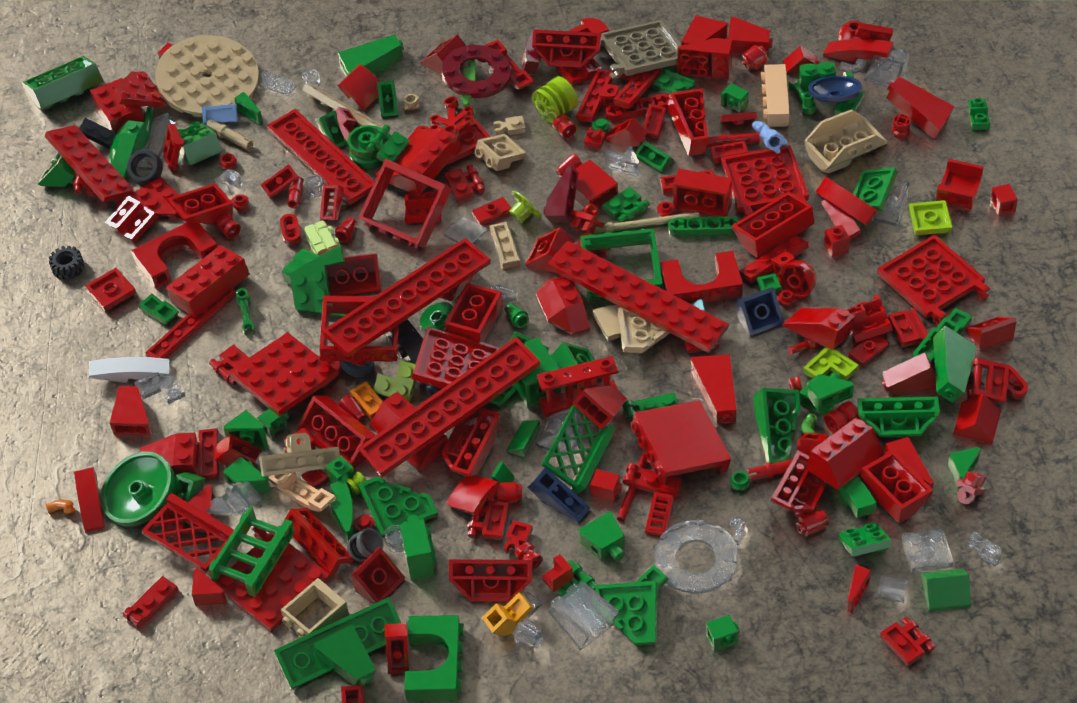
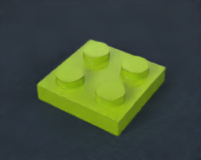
M945 200L909 204L908 210L915 236L952 232V224Z

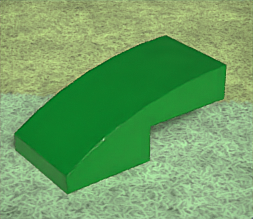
M152 293L139 304L140 310L163 324H167L179 313L166 300L162 302Z

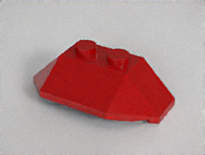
M534 29L532 47L548 66L583 68L600 51L602 34Z
M563 276L548 279L536 292V297L548 323L567 331L570 335L589 331L590 326L584 304L574 282Z
M482 408L454 427L441 452L451 471L469 477L480 472L495 443L500 413Z
M797 451L770 500L771 503L789 512L812 513L825 488V483L822 479L806 470L809 459L808 455Z
M449 559V581L469 601L510 602L532 582V560Z

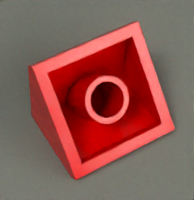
M997 316L966 327L965 330L980 351L1014 339L1017 321L1015 317Z
M984 394L961 402L953 435L993 444L1001 410Z
M378 547L351 575L355 591L373 604L386 599L405 579V576L381 547Z

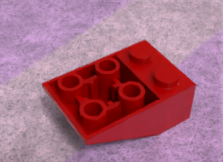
M712 38L678 46V74L729 79L732 67V40Z

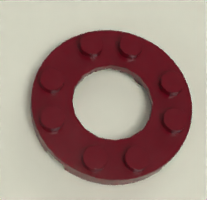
M469 44L468 46L454 49L445 57L442 64V78L447 87L459 95H462V93L471 95V98H486L500 93L506 88L511 77V66L507 58L499 50L482 45ZM476 59L479 62H487L488 65H491L493 74L485 80L473 81L461 74L460 67L466 61H474Z

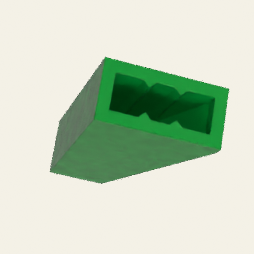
M396 34L338 52L340 66L346 76L359 64L368 69L372 74H375L402 58L404 46L402 40H398Z
M944 326L933 337L936 391L954 403L965 392L977 346L947 326Z

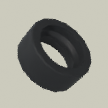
M141 149L130 156L127 163V171L135 181L148 184L161 176L163 162L156 153L147 149ZM144 157H150L153 160L152 171L145 177L138 175L137 165L139 161Z

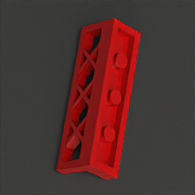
M308 508L289 510L285 519L293 523L295 531L293 538L330 576L335 575L340 564L353 562L347 549Z

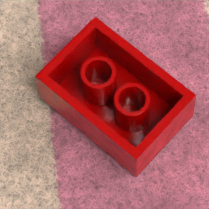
M122 78L90 91L94 105L106 125L116 133L128 120L145 121L140 106L119 104L114 97V89L122 82Z
M678 169L673 183V204L675 209L693 213L698 212L699 214L714 217H727L732 204V178Z
M466 283L445 322L446 332L484 343L503 308L502 292Z

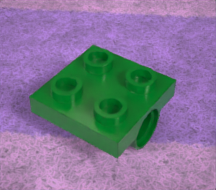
M870 523L858 529L851 528L845 530V532L838 533L839 541L852 557L865 553L873 554L892 547L891 538L878 524Z

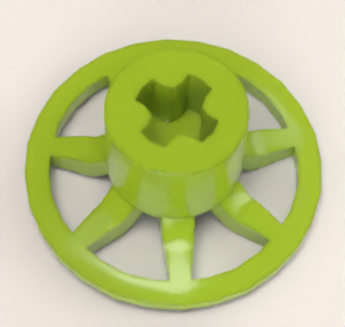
M512 191V195L517 203L509 210V213L518 222L523 223L530 214L536 215L539 219L542 218L539 210L526 197L516 191Z

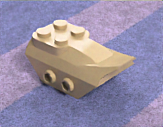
M853 110L821 121L805 139L809 158L825 173L844 168L851 164L852 159L888 143L864 116Z

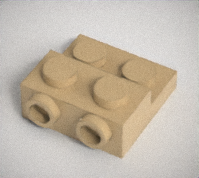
M506 134L480 139L477 141L475 149L476 156L486 161V165L489 168L492 167L496 171L510 168L511 162L525 159L526 152Z

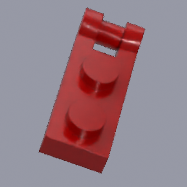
M634 463L627 465V474L624 475L622 481L624 485L633 486L652 493L658 492L673 495L674 499H677L682 478L668 476L665 485H661L659 479L655 477L654 471L640 468Z
M162 576L131 607L124 610L123 618L133 621V625L141 628L178 591L177 585Z

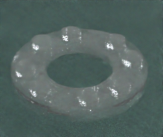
M703 520L683 521L668 528L660 536L654 552L655 566L669 578L666 583L672 588L690 594L708 593L722 587L733 576L737 567V547L730 534L718 525L713 526L704 523ZM702 542L715 551L716 561L708 571L693 574L690 571L682 570L676 562L677 551L687 543Z

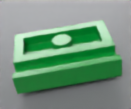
M665 69L664 73H661L653 82L652 87L654 90L669 95L672 92L691 90L692 87H695V81Z

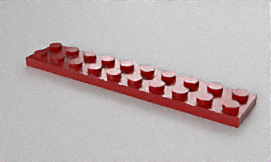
M464 238L325 328L323 336L349 358L490 265L491 259Z
M567 241L547 263V268L708 353L729 327L727 322L570 241Z
M515 337L358 448L360 454L381 478L535 370L541 365L540 360Z

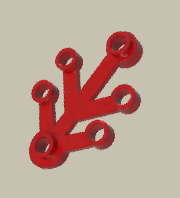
M455 96L448 97L444 100V105L448 110V119L440 117V115L431 116L432 126L429 129H444L458 137L462 128L465 126L470 127L475 123L473 119L475 111L472 106H468L455 117L459 102ZM439 124L445 125L446 127H440Z

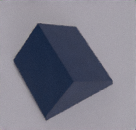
M773 287L738 299L737 317L749 336L784 323Z

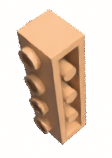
M785 64L764 65V72H761V83H764L762 84V95H765L763 97V107H766L763 110L764 120H767L769 127L789 126Z

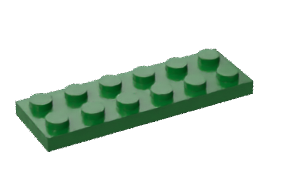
M388 597L273 650L292 690L333 671L332 668L314 655V643L353 624L367 653L370 654L386 646L385 624H398L401 621Z

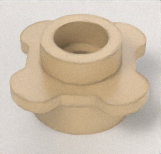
M407 94L402 99L404 103L403 108L405 110L418 109L420 107V103H418L419 97L415 94Z

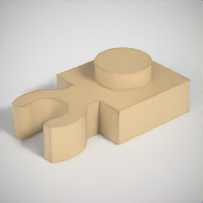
M523 116L505 118V122H494L496 135H501L505 132H508V135L526 133Z

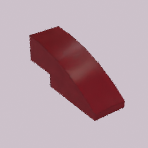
M532 31L523 52L521 68L522 71L525 70L528 74L536 75L541 57L532 47Z

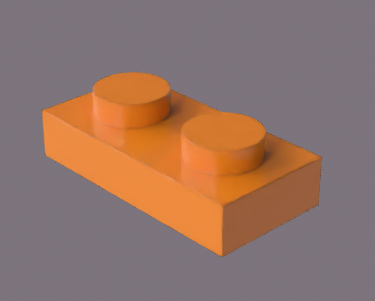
M364 382L350 390V394L357 399L363 411L372 420L383 401L370 385Z

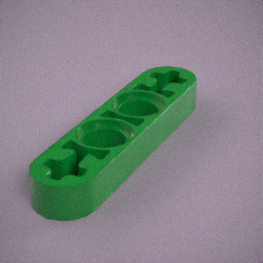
M732 216L673 218L668 223V231L673 236L734 235L735 232L730 225L739 222V219ZM693 224H697L700 227L697 229H693L690 226ZM716 224L718 227L710 228L709 225Z

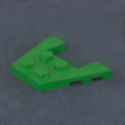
M341 245L290 272L296 310L322 313L323 296H331L326 267L345 263L343 247ZM330 314V315L343 316V317H344V316L347 315V314Z

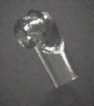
M737 516L733 517L730 521V525H733L732 528L736 530L730 539V542L735 546H739L748 533L745 520Z

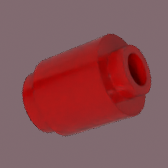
M516 482L500 483L494 499L509 503L522 500V484H517Z
M815 510L812 513L799 517L796 525L801 534L809 536L825 529V526L829 525V521L823 510Z

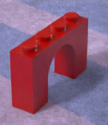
M186 222L132 250L135 263L155 289L172 281L169 270L162 261L163 256L170 250L188 248L194 251L201 260L217 248L216 242L200 223Z
M734 251L715 253V268L718 276L707 284H694L687 281L682 275L678 259L660 262L664 290L690 304L700 299L703 302L736 298L743 295V283Z

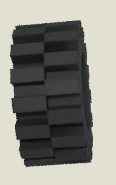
M62 246L61 250L55 249L56 253L52 252V256H49V264L53 275L62 280L64 277L66 280H69L70 276L73 279L75 274L80 275V271H83L84 267L80 250L74 246L72 249L71 246H67V248ZM65 261H72L68 264L61 265Z

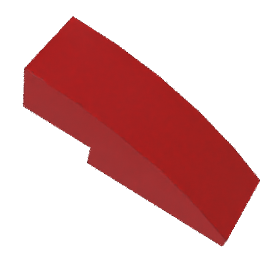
M94 467L74 471L84 531L90 532L105 528L98 480Z

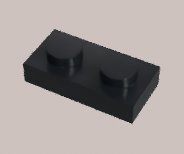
M84 118L79 127V130L89 140L108 149L117 134L87 118Z

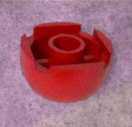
M794 260L781 268V272L778 274V281L782 290H790L795 294L796 299H802L815 288L817 276L814 268L809 263Z

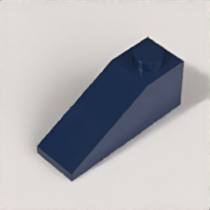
M546 467L527 487L541 501L577 523L591 508Z

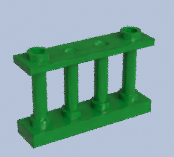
M249 506L247 511L241 515L240 522L217 558L210 563L209 572L212 581L216 582L221 574L245 582L248 595L256 597L295 534L292 521L285 519L281 526L271 525L256 519L253 507ZM251 526L275 534L272 541L267 543L246 534ZM241 542L263 549L265 552L262 557L255 558L236 550ZM234 558L253 565L255 568L251 574L247 575L226 566L230 559Z

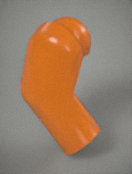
M59 499L45 504L48 513L64 509L65 514L75 511L74 503L70 500Z

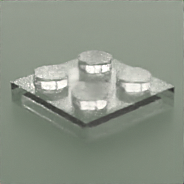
M943 528L902 534V542L912 573L953 567V559Z

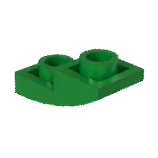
M975 98L968 100V112L972 130L990 129L986 99Z

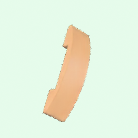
M295 472L271 475L269 477V481L286 496L313 511H323L336 499L328 491L322 488L317 490L297 478Z

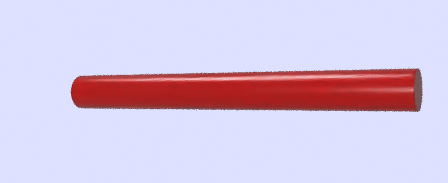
M641 454L637 463L638 467L645 468L647 462L646 454ZM633 486L628 487L617 516L618 521L624 522L637 488Z

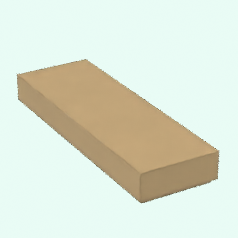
M503 222L490 225L491 235L502 269L519 266L520 259L508 223Z

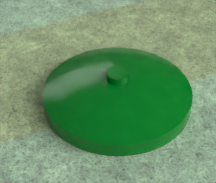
M153 452L135 453L120 461L110 471L102 486L100 500L104 513L116 524L127 527L141 525L154 518L167 504V498L174 490L175 476L171 465L162 456Z

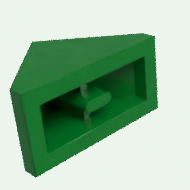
M394 80L377 82L381 117L398 115Z
M975 447L950 453L948 466L955 482L958 479H964L968 471L972 472L979 461L980 448Z

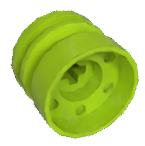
M557 76L549 81L546 86H542L533 92L532 102L539 115L547 122L553 123L557 116L569 113L578 106V97L572 85L563 77Z

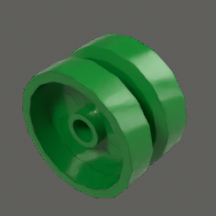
M363 125L355 128L348 136L350 159L361 169L372 170L383 165V162L376 158L377 151L373 150L372 153H369L366 150L368 142L377 135L376 132L380 129L378 126ZM384 140L380 141L381 145L386 143Z

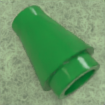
M508 303L505 306L504 311L507 313L513 326L522 328L527 325L529 317L526 311L518 308L513 303Z

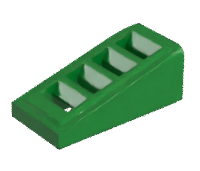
M245 92L240 93L234 98L238 112L259 125L263 124L261 111Z

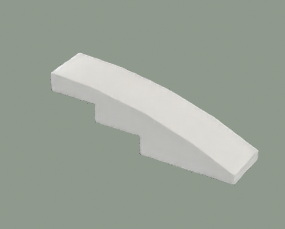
M121 357L89 362V378L127 383L128 378L147 381L149 376L168 378L169 359Z

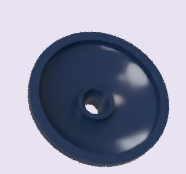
M827 76L813 81L809 85L808 90L809 94L818 101L839 105L857 97L862 91V84L859 80L848 76Z

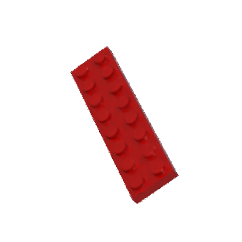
M296 109L267 125L268 131L326 185H340L344 187L342 200L350 206L370 193L375 181Z

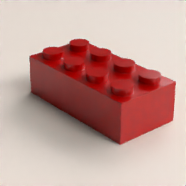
M220 245L166 287V290L173 305L196 318L206 308L249 276L250 273L243 257Z

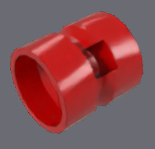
M846 401L838 406L837 409H833L824 415V422L832 434L853 419H862L859 417L858 408L851 401Z

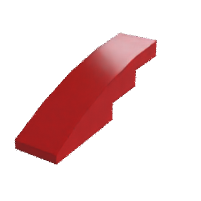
M848 39L829 42L823 52V56L850 62H856L858 58L872 60L874 56L888 58L894 47V42L877 39Z

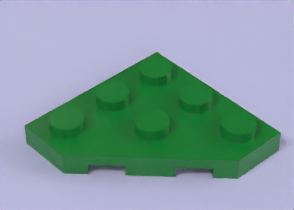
M379 477L358 484L382 538L401 531V525L407 522V518L410 515L415 514L419 517V520L424 519V521L438 516V511L430 495L414 492L408 487L386 482L385 479Z
M656 581L595 585V606L637 646L657 644L658 583Z

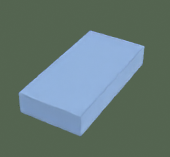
M237 104L202 107L204 125H207L211 119L217 123L239 122Z

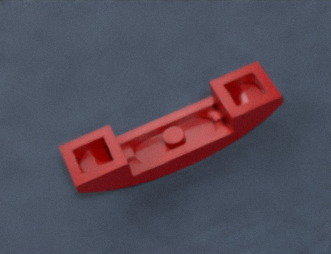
M498 39L484 45L499 50L509 61L511 77L508 83L511 86L520 90L534 83L530 75L525 70L521 71L508 56L507 49Z
M827 177L823 179L815 191L866 226L878 211Z

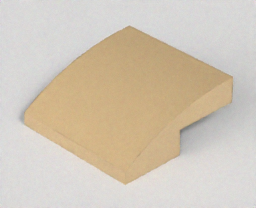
M618 305L593 310V316L607 341L621 337L617 313L620 306Z

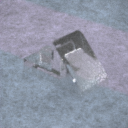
M631 146L628 147L625 154L607 150L605 153V167L639 176V161Z

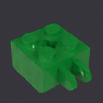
M410 515L407 518V522L403 523L400 527L410 579L435 575L434 567L437 566L430 526L425 527L424 519L419 520L417 515Z

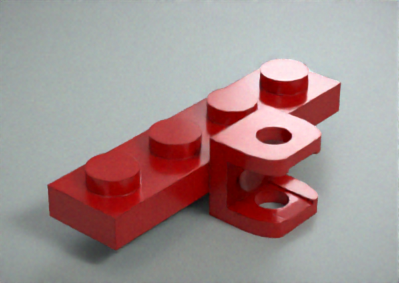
M597 69L576 114L577 121L594 122L601 105L604 109L614 105L610 102L614 101L619 91L617 85L611 84L613 79L610 73H614V71Z
M798 236L790 238L785 243L739 270L741 278L752 284L757 281L758 277L765 276L771 271H774L778 277L784 265L794 261L795 256L809 248L808 242Z

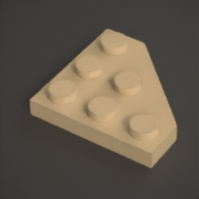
M622 307L618 308L617 313L623 352L643 353L670 334V332Z

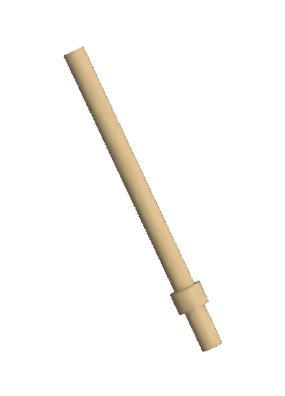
M694 212L614 224L608 222L604 224L603 228L597 227L594 234L602 232L613 233V231L667 224L673 218L699 217V213Z

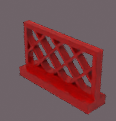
M171 493L167 498V504L144 527L142 534L207 572L210 563L217 558L234 529ZM168 511L175 514L174 519L164 520L163 516ZM189 522L191 528L179 530V523ZM176 524L177 530L165 532L164 525ZM162 526V533L153 534L150 532L153 527ZM204 531L207 533V537L195 539V532ZM192 533L193 540L181 541L180 535ZM178 535L179 542L168 543L166 541V537ZM221 541L223 543L221 547L211 549V542ZM208 542L209 549L197 551L196 544ZM194 545V552L185 553L182 551L183 546ZM210 554V559L206 564L198 560V556Z

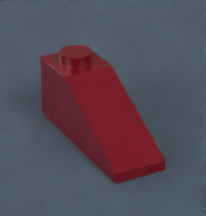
M568 165L547 198L544 216L551 223L572 222L570 212L574 209L579 172L572 165Z

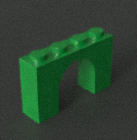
M459 615L408 616L407 635L409 645H437L448 652V657L440 667L434 670L405 671L404 692L406 701L458 700V691H462V679L459 678V673L463 672V661L459 660V656L463 654L464 650L463 641H460V636H464V623H460Z

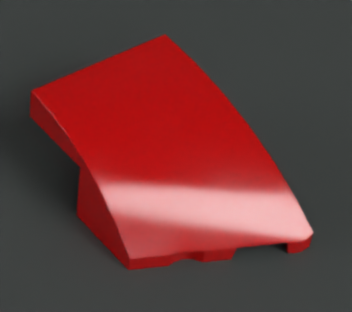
M878 294L874 295L873 300L870 302L862 301L856 306L847 309L849 313L855 315L851 331L856 343L893 331Z

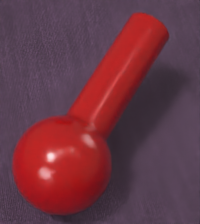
M806 338L804 342L789 347L788 353L792 355L805 349H817L820 344Z

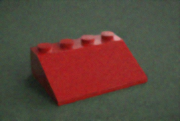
M416 129L408 137L410 140L408 146L394 163L434 179L459 151L457 135L444 129ZM395 171L389 184L416 196H419L427 187V185Z

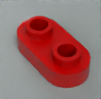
M294 214L283 215L280 218L283 240L288 245H295L302 238L298 219Z
M1010 366L1007 393L1012 398L1021 399L1026 396L1028 385L1019 373Z

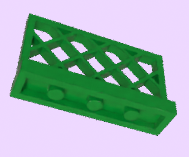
M572 405L541 466L546 467L555 476L571 486V490L577 495L586 489L616 427L608 424L602 430L599 428L597 433L592 434L589 424L598 426L577 407ZM575 411L581 415L583 422L575 421ZM584 425L587 435L580 436L577 426ZM567 427L573 428L574 437H568ZM588 438L590 447L584 449L581 439ZM576 440L579 450L572 451L569 441ZM559 442L565 443L567 452L560 453ZM580 453L582 463L576 464L573 454ZM568 455L571 465L564 466L562 456ZM552 457H557L559 467H554L549 463ZM565 469H573L575 476L573 480L567 476Z

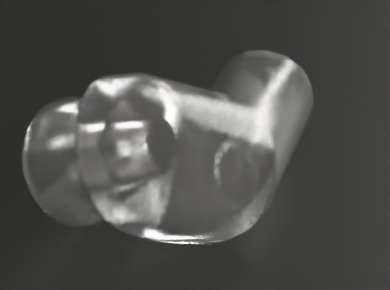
M858 59L854 65L841 62L839 70L854 74L865 69L866 61Z

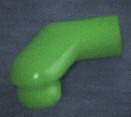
M808 414L804 418L801 426L803 433H815L816 415Z

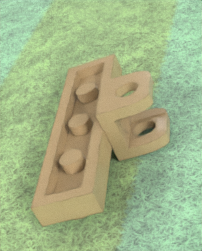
M307 433L288 435L286 439L287 453L259 456L261 475L269 476L325 469V466L340 456L339 447L311 450L310 438Z

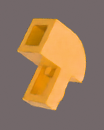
M519 592L505 607L496 603L482 619L492 633L506 636L520 629L523 626L522 621L534 608L526 597Z

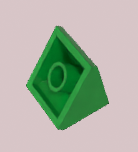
M247 410L224 425L226 437L232 434L262 449L263 452H269L263 424Z
M964 569L921 573L929 611L971 607L969 574Z

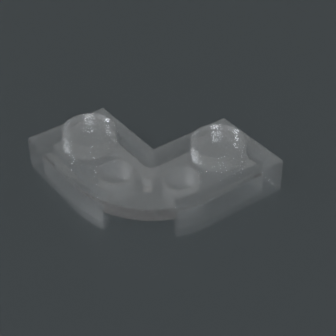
M157 372L134 382L143 400L159 392L162 393L168 404L186 396L174 375H160Z

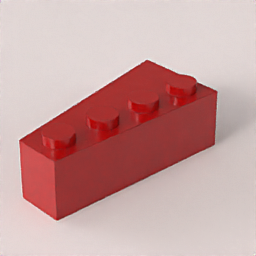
M703 88L669 94L667 109L688 156L706 153L708 133Z

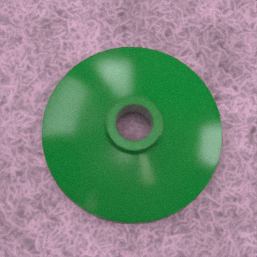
M437 302L429 306L420 317L419 323L424 331H426L427 326L439 330L444 328L453 306L448 302Z

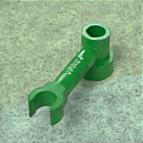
M796 79L795 84L789 81V89L796 92L803 100L802 112L804 114L815 113L816 103L814 98L809 93H805L801 88L800 80Z
M240 288L236 292V302L242 310L244 323L242 330L246 335L245 330L251 327L253 333H255V327L251 323L249 306L252 303L251 296L247 293L246 289Z

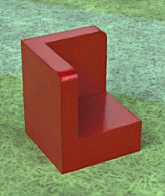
M560 554L553 558L554 568L542 575V580L553 592L573 580V568Z

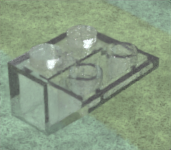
M239 481L224 490L226 494L213 499L209 503L211 507L206 511L208 514L237 517L245 513L249 506L254 507L263 499L248 481L243 483Z

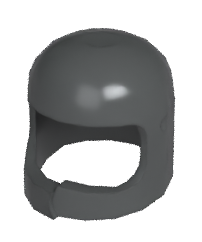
M366 528L351 536L347 544L348 553L353 560L365 562L378 547L383 549V539L376 530Z

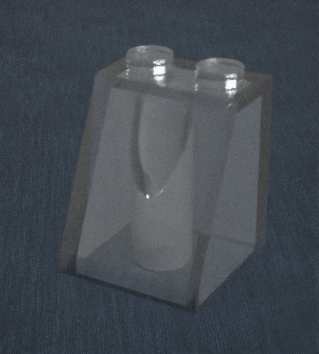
M584 581L579 585L575 583L570 586L566 591L567 594L563 597L559 595L553 599L548 612L580 651L610 629L619 614L617 609Z

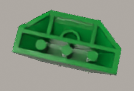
M938 397L857 398L859 417L866 424L873 427L874 432L879 437L921 436L940 415Z

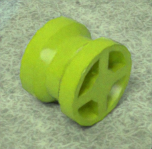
M356 472L351 479L348 478L345 481L350 493L357 497L360 495L358 484L367 480L360 472Z

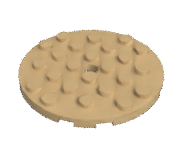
M201 35L186 38L171 46L161 56L156 67L155 78L158 92L162 94V98L170 107L181 113L186 112L193 114L194 117L203 118L202 107L235 104L234 98L242 92H245L251 99L258 86L259 73L255 58L240 43L222 36ZM204 73H205V75H206V74H209V75H212V76H210V77H204Z

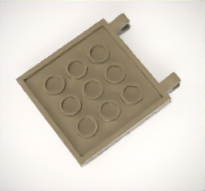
M662 20L601 33L600 48L604 46L617 63L610 66L611 70L615 71L610 73L612 79H618L623 73L628 76L677 64V48L682 45Z

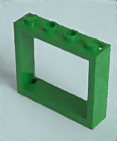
M654 229L627 230L616 233L607 232L604 234L580 236L581 247L587 251L650 244L654 279H645V281L662 289ZM586 289L588 302L607 300Z

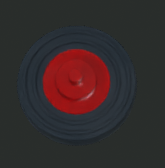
M339 361V364L347 374L354 377H365L372 371L374 361Z

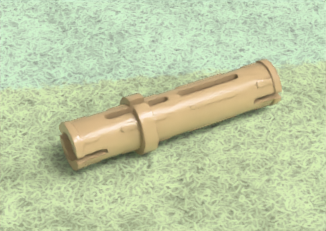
M212 119L208 121L206 126L214 131L218 137L225 138L247 151L253 147L252 140L232 131L227 125L219 124Z

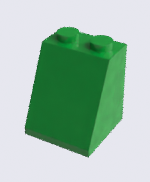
M539 338L529 340L524 345L540 360L541 365L515 383L527 408L540 403V398L547 397L546 391L542 392L537 374L559 369ZM561 387L554 389V395L561 393Z
M353 624L314 643V655L349 683L365 686L372 682L376 669Z

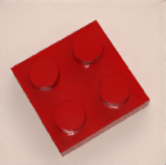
M117 268L85 285L86 291L104 311L136 294L133 285Z

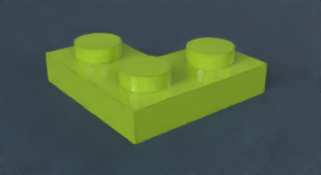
M826 347L803 367V373L814 379L818 374L827 375L831 371L839 374L843 380L847 381L858 371L859 365L837 350H831Z
M401 360L396 379L378 374L373 390L375 393L387 397L398 391L406 400L411 402L416 381L411 378L416 364Z

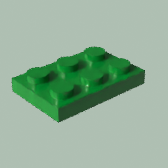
M896 168L862 171L853 195L876 210L883 211L898 173Z

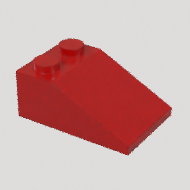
M216 183L167 198V202L184 222L216 225L217 220L224 214H229L233 218V203Z
M801 308L783 323V327L833 350L851 334L855 315L840 308Z
M195 432L176 433L140 448V452H153L162 456L171 465L175 479L177 474L186 472L197 475L198 440Z

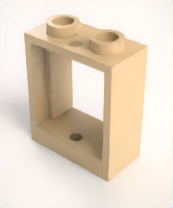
M319 578L281 609L283 623L289 629L293 628L299 638L334 623L349 613L346 601ZM320 598L333 610L309 630L295 617L314 600Z

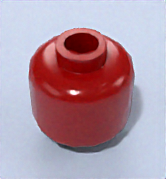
M753 45L743 53L744 61L742 63L748 70L751 68L757 71L768 62L767 57L769 55L761 45Z

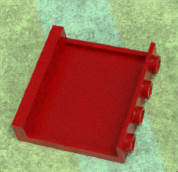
M700 400L636 412L634 414L631 429L637 435L639 445L644 449L647 461L651 463L655 477L659 479L661 485H665L668 476L717 467L720 473L728 472L731 457Z

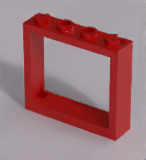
M385 159L358 218L365 221L363 225L372 229L376 226L379 228V232L387 236L388 233L394 234L392 238L403 242L405 239L409 241L408 245L418 249V246L425 248L452 188ZM394 171L438 190V194L417 239L373 219Z
M323 296L319 348L320 360L329 362L398 361L399 325L393 328L392 346H365L347 358L335 346H327L328 340L323 336V330L329 326L330 314H348L375 296Z

